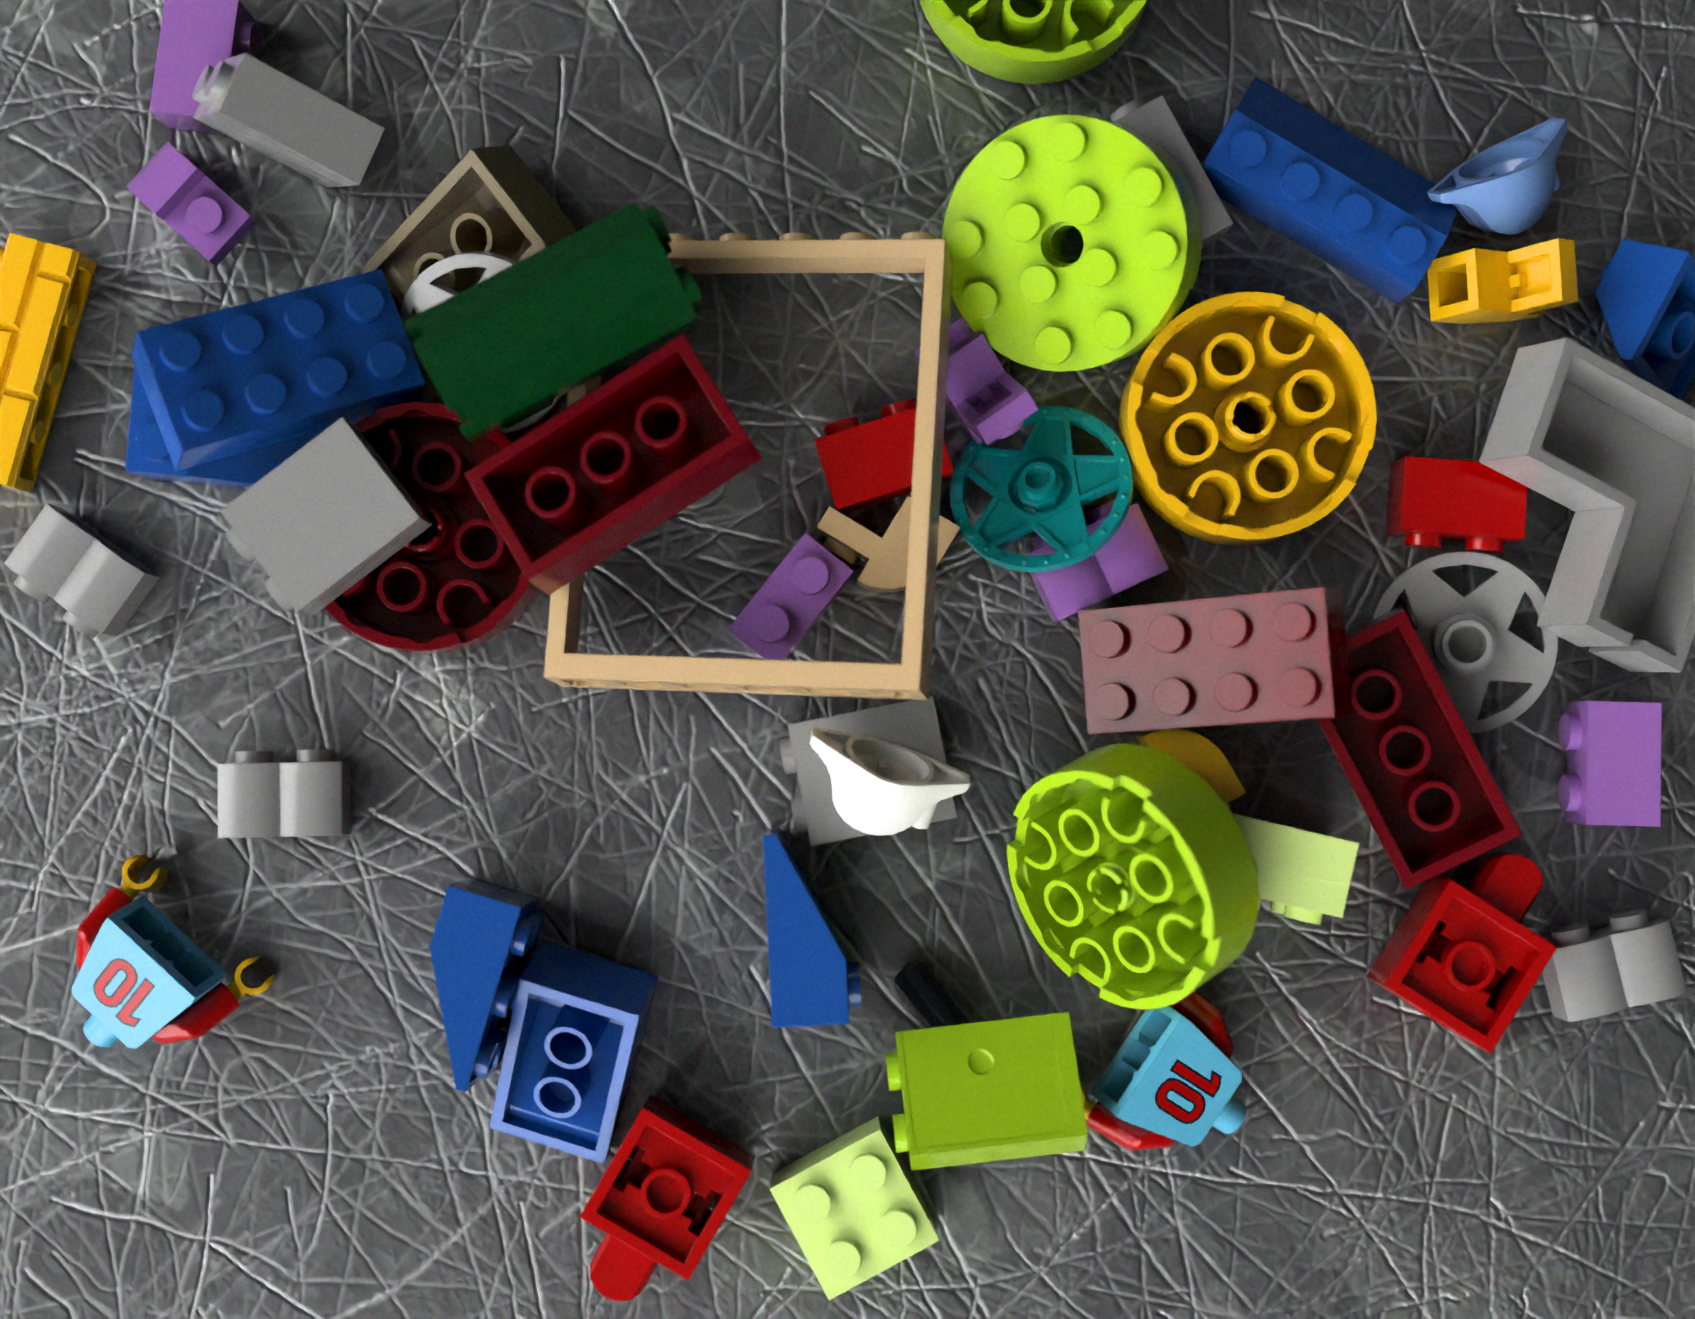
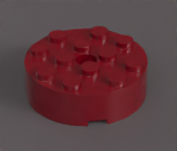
M415 402L376 410L377 413L362 419L355 425L364 434L424 514L433 513L437 520L439 533L424 545H416L414 540L410 541L328 604L325 610L354 634L384 647L414 653L440 654L461 651L482 644L494 638L518 620L540 590L525 577L464 475L513 442L496 429L470 443L465 439L458 427L469 419L461 422L456 412L450 413L446 405Z

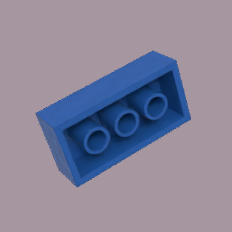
M382 269L137 331L132 352L134 363L175 471L327 429L341 417L351 422L369 417L377 413L376 410L384 407L413 403L425 384Z

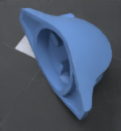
M1553 117L1478 153L1457 166L1427 192L1432 202L1451 204L1456 207L1467 222L1477 229L1506 235L1519 234L1528 230L1544 215L1551 202L1553 192L1561 187L1555 164L1559 149L1567 132V120Z

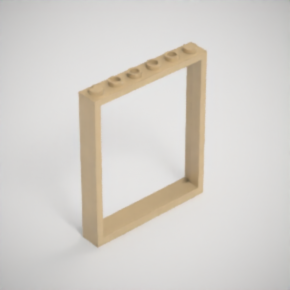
M849 232L842 234L840 240H816L813 236L804 233H785L779 237V240H756L754 237L746 234L727 233L721 235L719 240L697 241L694 237L685 234L670 233L672 241L669 242L672 252L667 254L674 269L685 264L691 274L924 273L902 664L578 654L585 575L583 573L551 594L544 678L562 687L929 700L953 283V258L946 240L938 239L935 235L926 232L905 233L901 236V239H876V237L867 233ZM601 375L569 391L567 408L599 388Z

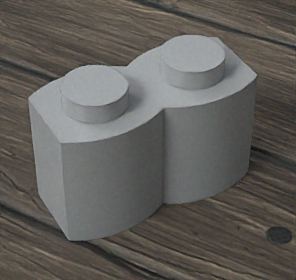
M48 503L4 562L8 568L18 575L13 582L16 587L42 603H46L50 597L67 610L62 617L63 620L91 638H95L98 632L118 636L160 578L155 572L110 542L84 521L64 508Z
M331 749L296 750L297 762L273 763V751H236L235 763L217 764L218 838L350 835V762L334 761V750Z
M1637 909L1609 916L1611 926L1590 932L1588 924H1573L1550 931L1552 940L1548 942L1555 945L1557 949L1545 966L1542 974L1553 1017L1567 1022L1585 1020L1614 1013L1628 1007L1671 999L1687 993L1669 920L1649 917L1646 909Z

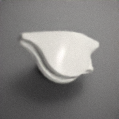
M818 727L812 728L810 744L829 770L835 808L847 824L865 834L877 836L892 835L902 832L911 826L918 829H927L938 802L965 793L971 784L970 774L901 745L860 734Z

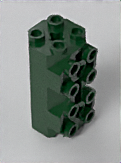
M635 201L403 322L407 332L415 339L412 342L449 412L455 411L461 422L469 419L458 427L465 439L470 443L500 427L510 428L552 406L554 399L613 368L621 370L664 346L666 340L697 325L695 312L702 309L700 300L703 298L686 265L683 264L674 269L667 254L672 252L669 242L672 240L654 205L641 211Z

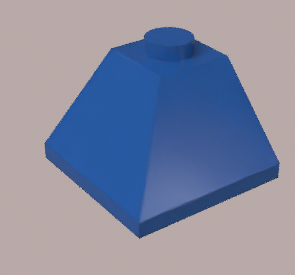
M1623 239L1613 259L1603 268L1595 294L1620 359L1634 375L1683 401L1695 380V259L1689 251Z

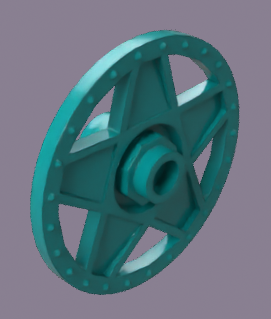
M1037 406L1039 410L1026 418L1022 427L1035 424L1021 451L990 448L989 446L998 439L989 445H986L983 441L978 444L973 439L961 454L955 466L950 485V504L956 524L960 527L959 531L965 541L974 551L989 562L1009 570L1029 573L1063 569L1077 564L1099 551L1111 540L1123 524L1132 502L1134 488L1133 471L1128 453L1119 437L1109 426L1093 415L1081 410L1064 406ZM1071 425L1077 426L1099 438L1113 456L1074 455ZM968 478L993 496V499L974 528L970 523L965 508ZM1118 490L1111 512L1097 530L1089 536L1082 506ZM1034 531L1056 553L1025 556L1001 549Z

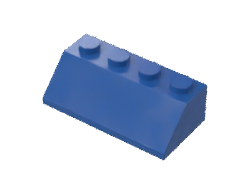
M1257 77L1253 79L1201 165L1219 198L1396 304L1412 293L1419 285L1448 237L1458 210L1451 204L1432 202L1427 192L1436 184Z

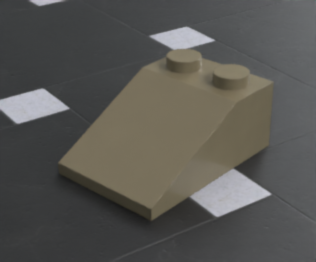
M511 145L472 148L367 261L362 270L367 273L382 269L399 313L405 294L414 280L428 267L444 258L463 252L479 251L499 254L519 262L577 232V230ZM487 268L454 269L438 277L435 282L460 293L477 284Z

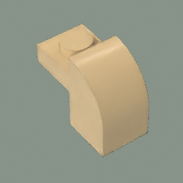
M906 497L883 537L878 536L829 506L817 526V533L826 538L822 546L843 562L853 566L857 557L867 562L857 579V585L881 593H895L906 590L911 497ZM939 515L937 566L960 529L958 525Z

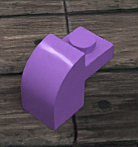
M168 141L126 186L144 205L164 220L216 267L257 223L249 213Z
M963 317L950 325L946 404L978 444L983 441L986 445H989L996 439H1004L1011 436L1022 427L1026 418L1039 410L1029 392L1005 372L982 332H974ZM920 347L913 351L918 361L920 357Z

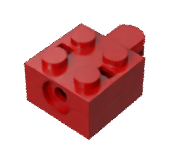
M1494 852L1485 858L1467 889L1451 879L1439 876L1426 880L1366 977L1468 1043L1491 1054L1557 949L1555 945L1520 924L1542 889L1543 877L1539 868L1529 858L1521 855Z
M649 1095L580 1215L581 1219L607 1233L594 1254L590 1265V1279L595 1289L607 1299L629 1301L640 1294L645 1288L658 1264L689 1281L750 1175L755 1155L654 1096ZM632 1150H636V1153L633 1156L632 1160L630 1162L626 1161L629 1155L631 1154ZM714 1197L718 1198L713 1209L710 1210L708 1206Z

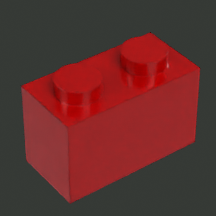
M915 398L905 399L885 406L881 409L883 418L861 425L857 417L833 422L823 427L824 437L814 439L817 455L835 510L845 514L912 492L917 409ZM943 442L941 483L951 480L954 474L945 442Z
M1405 456L1390 464L1386 535L1405 537L1404 546L1409 548L1440 549L1442 548V540L1465 541V551L1502 553L1503 544L1519 541L1525 537L1528 487L1479 461Z

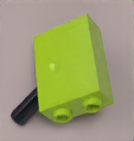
M918 960L909 963L901 969L894 978V983L928 1027L895 1032L897 1052L885 1053L889 1091L902 1090L904 1113L892 1114L896 1153L909 1152L911 1171L1085 1151L1088 1130L1069 1012L970 1023L922 961Z

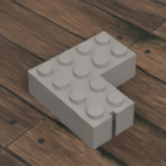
M1568 337L1518 348L1479 462L1575 512L1536 626L1579 647H1590L1589 652L1629 672H1682L1695 634V408Z

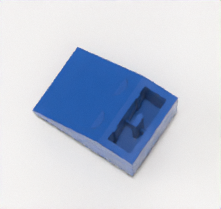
M474 877L448 885L429 946L456 1090L466 1092L481 1077L487 1079L492 1067L497 1069L500 1065L508 1033L500 1031L503 1018L507 1016L509 1009L514 1007L518 982L523 974L518 972L519 965L527 950H534L544 922V915L536 913L540 897Z

